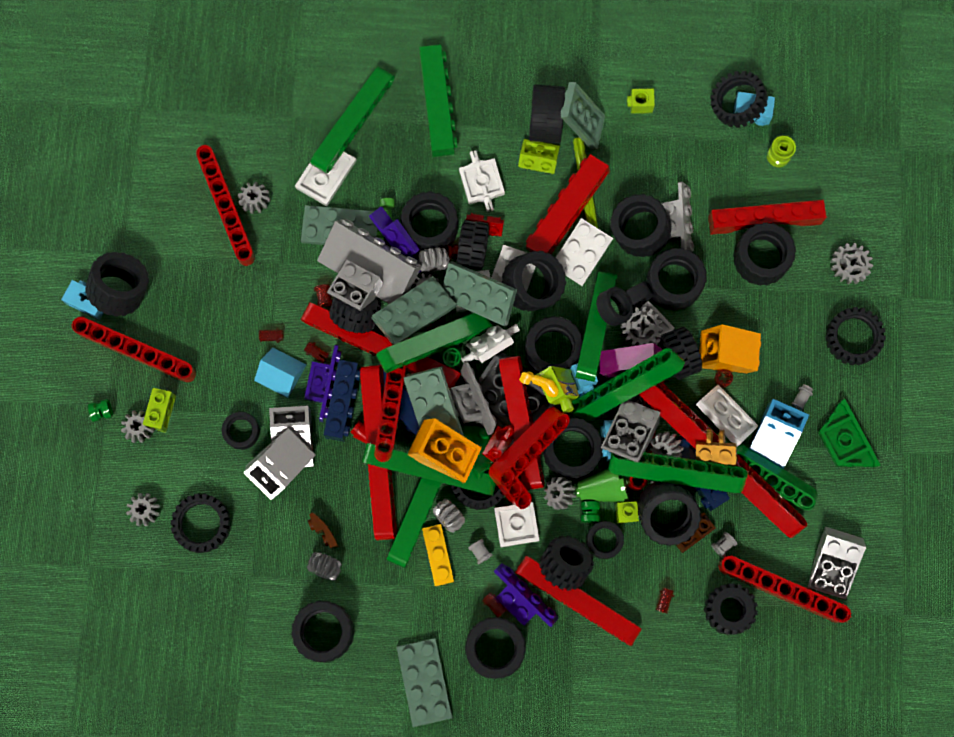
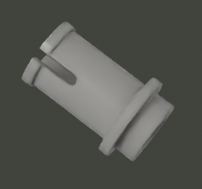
M805 384L799 387L800 391L794 402H792V405L800 410L804 409L809 397L813 396V389Z

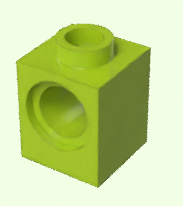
M632 89L630 96H627V107H630V113H653L655 107L654 89ZM642 99L644 103H638L636 100Z
M637 501L615 504L617 523L639 521Z

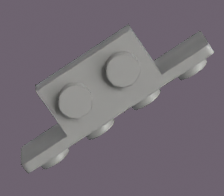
M678 182L679 200L662 203L672 226L669 240L681 238V248L694 251V244L691 239L693 226L690 220L692 208L689 201L691 190L685 183Z
M464 362L461 375L465 385L451 387L450 394L463 424L481 420L487 434L490 435L496 426V419L489 410L487 399H484L481 385L476 381L474 369L470 367L468 362Z

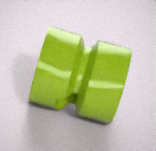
M779 136L774 139L767 152V160L772 166L780 168L789 163L796 151V144L793 139L788 136Z

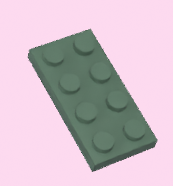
M569 82L568 89L565 92L564 106L561 109V118L591 150H598L605 115L576 82Z
M305 205L301 243L325 245L335 221L342 219L352 221L354 226L369 231V235L375 238L377 237L376 232H378V228L369 217L374 211Z
M453 261L449 262L442 288L456 305L502 326L508 325L517 289Z
M432 276L373 314L371 319L392 345L409 339L456 307V303Z
M442 366L405 375L403 379L419 428L424 420L435 418L464 436Z
M436 638L397 647L412 726L416 727L452 719Z

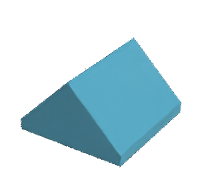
M272 348L260 360L254 381L289 398L306 364Z

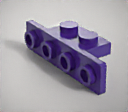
M379 207L369 215L391 247L401 250V254L406 257L410 256L416 260L418 259L417 252L420 249L398 219L392 221L383 207Z
M334 345L330 365L313 361L311 364L304 400L322 403L319 422H324V418H327L329 407H327L328 399H331L333 391L331 383L335 381L337 371L335 364L339 362L342 352L338 351V345Z
M501 563L494 570V573L507 584L496 599L523 626L535 614L550 627L555 624L559 619L555 611L547 607L542 602L540 596L533 593L527 587V584L513 573L510 567Z

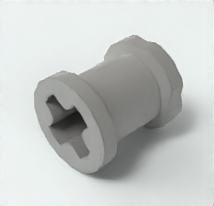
M724 532L723 537L717 543H713L711 547L719 556L724 558L726 556L725 553L732 546H736L737 542L729 533Z
M483 539L468 547L469 551H472L477 558L478 565L493 556L483 544Z

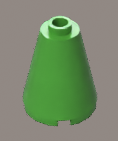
M608 468L578 481V486H575L577 488L575 489V494L577 498L580 497L581 501L630 502V494L626 493L628 487L627 477L615 475Z

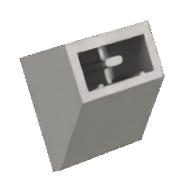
M346 260L327 293L361 311L375 299L383 282L379 276Z

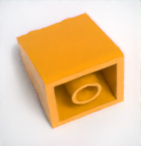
M723 324L702 330L699 347L702 368L746 374L758 371L761 334Z

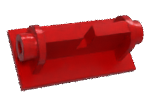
M467 214L466 220L488 223L489 235L502 237L504 220L501 217L488 216L487 220H484V215Z
M510 425L503 428L497 426L482 455L495 462L509 447L513 439V427Z

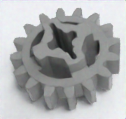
M846 243L844 248L840 246L837 249L838 252L835 251L832 256L834 258H832L830 263L834 264V266H832L831 270H836L834 276H840V282L846 279L847 284H850L852 280L855 284H858L859 280L863 282L866 276L870 275L871 271L868 269H871L873 264L869 262L873 258L867 257L869 251L863 252V246L856 248V243H854L850 247Z
M636 307L632 317L621 324V328L625 329L621 333L622 336L627 335L625 342L632 341L631 346H635V344H656L655 339H660L661 335L659 333L663 331V328L659 327L662 324V320L657 321L659 314L652 315L653 309L646 312L645 307L642 308V311H639ZM639 317L636 322L632 321L634 318ZM641 322H643L642 325H643V328L645 329V330L643 331L642 335H641V332H642V331H641V328L639 327V326L641 325ZM653 334L650 338L645 339L646 335Z

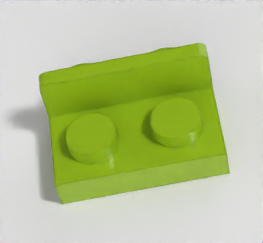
M524 139L518 167L554 174L560 146Z
M153 388L143 425L166 433L176 395L170 391Z

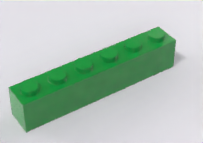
M441 45L419 47L432 157L454 155V148L458 147L457 138L452 135V131H455L454 119H450V114L453 113L452 102H448V96H451L450 85H446L445 80L449 79L448 68H444L443 62H447L446 51H442Z

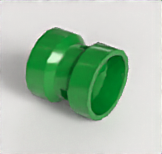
M447 348L438 352L437 359L438 362L448 367H454L459 364L461 354L455 348Z
M108 399L102 400L100 403H88V412L92 422L99 421L100 418L108 419L113 417L112 406Z
M581 502V509L583 510L581 522H600V515L598 514L600 502Z

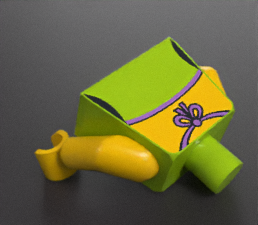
M550 366L535 376L532 372H523L521 374L520 382L529 385L532 381L533 384L540 386L548 402L560 405L563 413H569L574 410L572 401L577 399L579 394L571 369Z

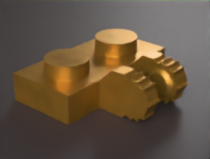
M707 429L706 442L696 443V460L736 465L737 443H725V430H720L718 434L719 443L713 442V431Z

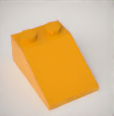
M433 418L423 421L407 455L425 466L466 483L481 447Z

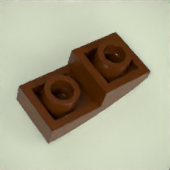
M310 513L311 519L308 520L311 531L315 530L317 534L325 533L322 535L325 546H329L331 549L339 547L329 527L317 515Z
M705 513L701 514L700 526L693 537L691 536L686 542L676 545L681 553H684L716 529Z

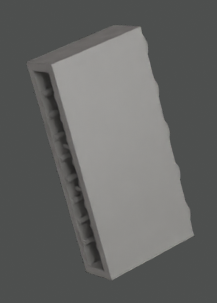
M348 219L335 221L317 260L318 262L339 273L345 261L348 260L379 276L383 285L376 296L388 304L411 290L422 267L415 258L406 257L401 254V250L398 248L389 247L385 244L384 240L369 235V231L357 228Z

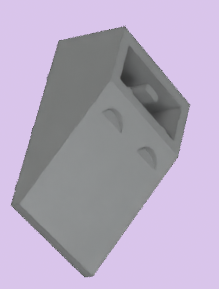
M630 400L623 402L601 448L638 463L658 427L661 412Z
M309 406L269 408L271 441H274L289 427L313 451L312 420ZM313 459L305 467H314Z
M288 427L246 465L244 474L272 500L299 474L316 454Z
M825 527L817 548L807 587L846 599L866 549L864 539Z

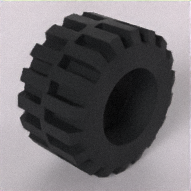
M469 220L463 222L459 239L457 264L469 269L482 270L488 244V223Z
M334 297L329 312L330 319L333 320L335 325L348 332H370L376 325L371 319L372 315L381 310V302L378 297H375L370 304L359 311Z
M680 327L661 335V349L670 348L684 359L685 363L682 370L674 375L677 379L680 380L702 370V359L698 346L688 329Z
M563 535L558 538L555 537L540 558L539 566L542 569L541 573L546 576L545 579L550 581L554 587L558 586L562 590L564 588L566 590L578 589L593 569L594 556L590 553L591 550L585 546L584 542L578 541L579 539L577 538L573 539L571 536L564 537Z
M727 584L715 588L708 595L709 597L705 601L706 608H704V612L707 614L706 620L711 623L709 625L715 628L717 632L724 633L725 635L741 634L745 630H749L752 627V623H755V615H758V611H756L758 605L753 600L755 598L754 595L750 594L747 588H742L741 585ZM726 598L736 599L741 606V615L736 621H727L721 614L720 606Z

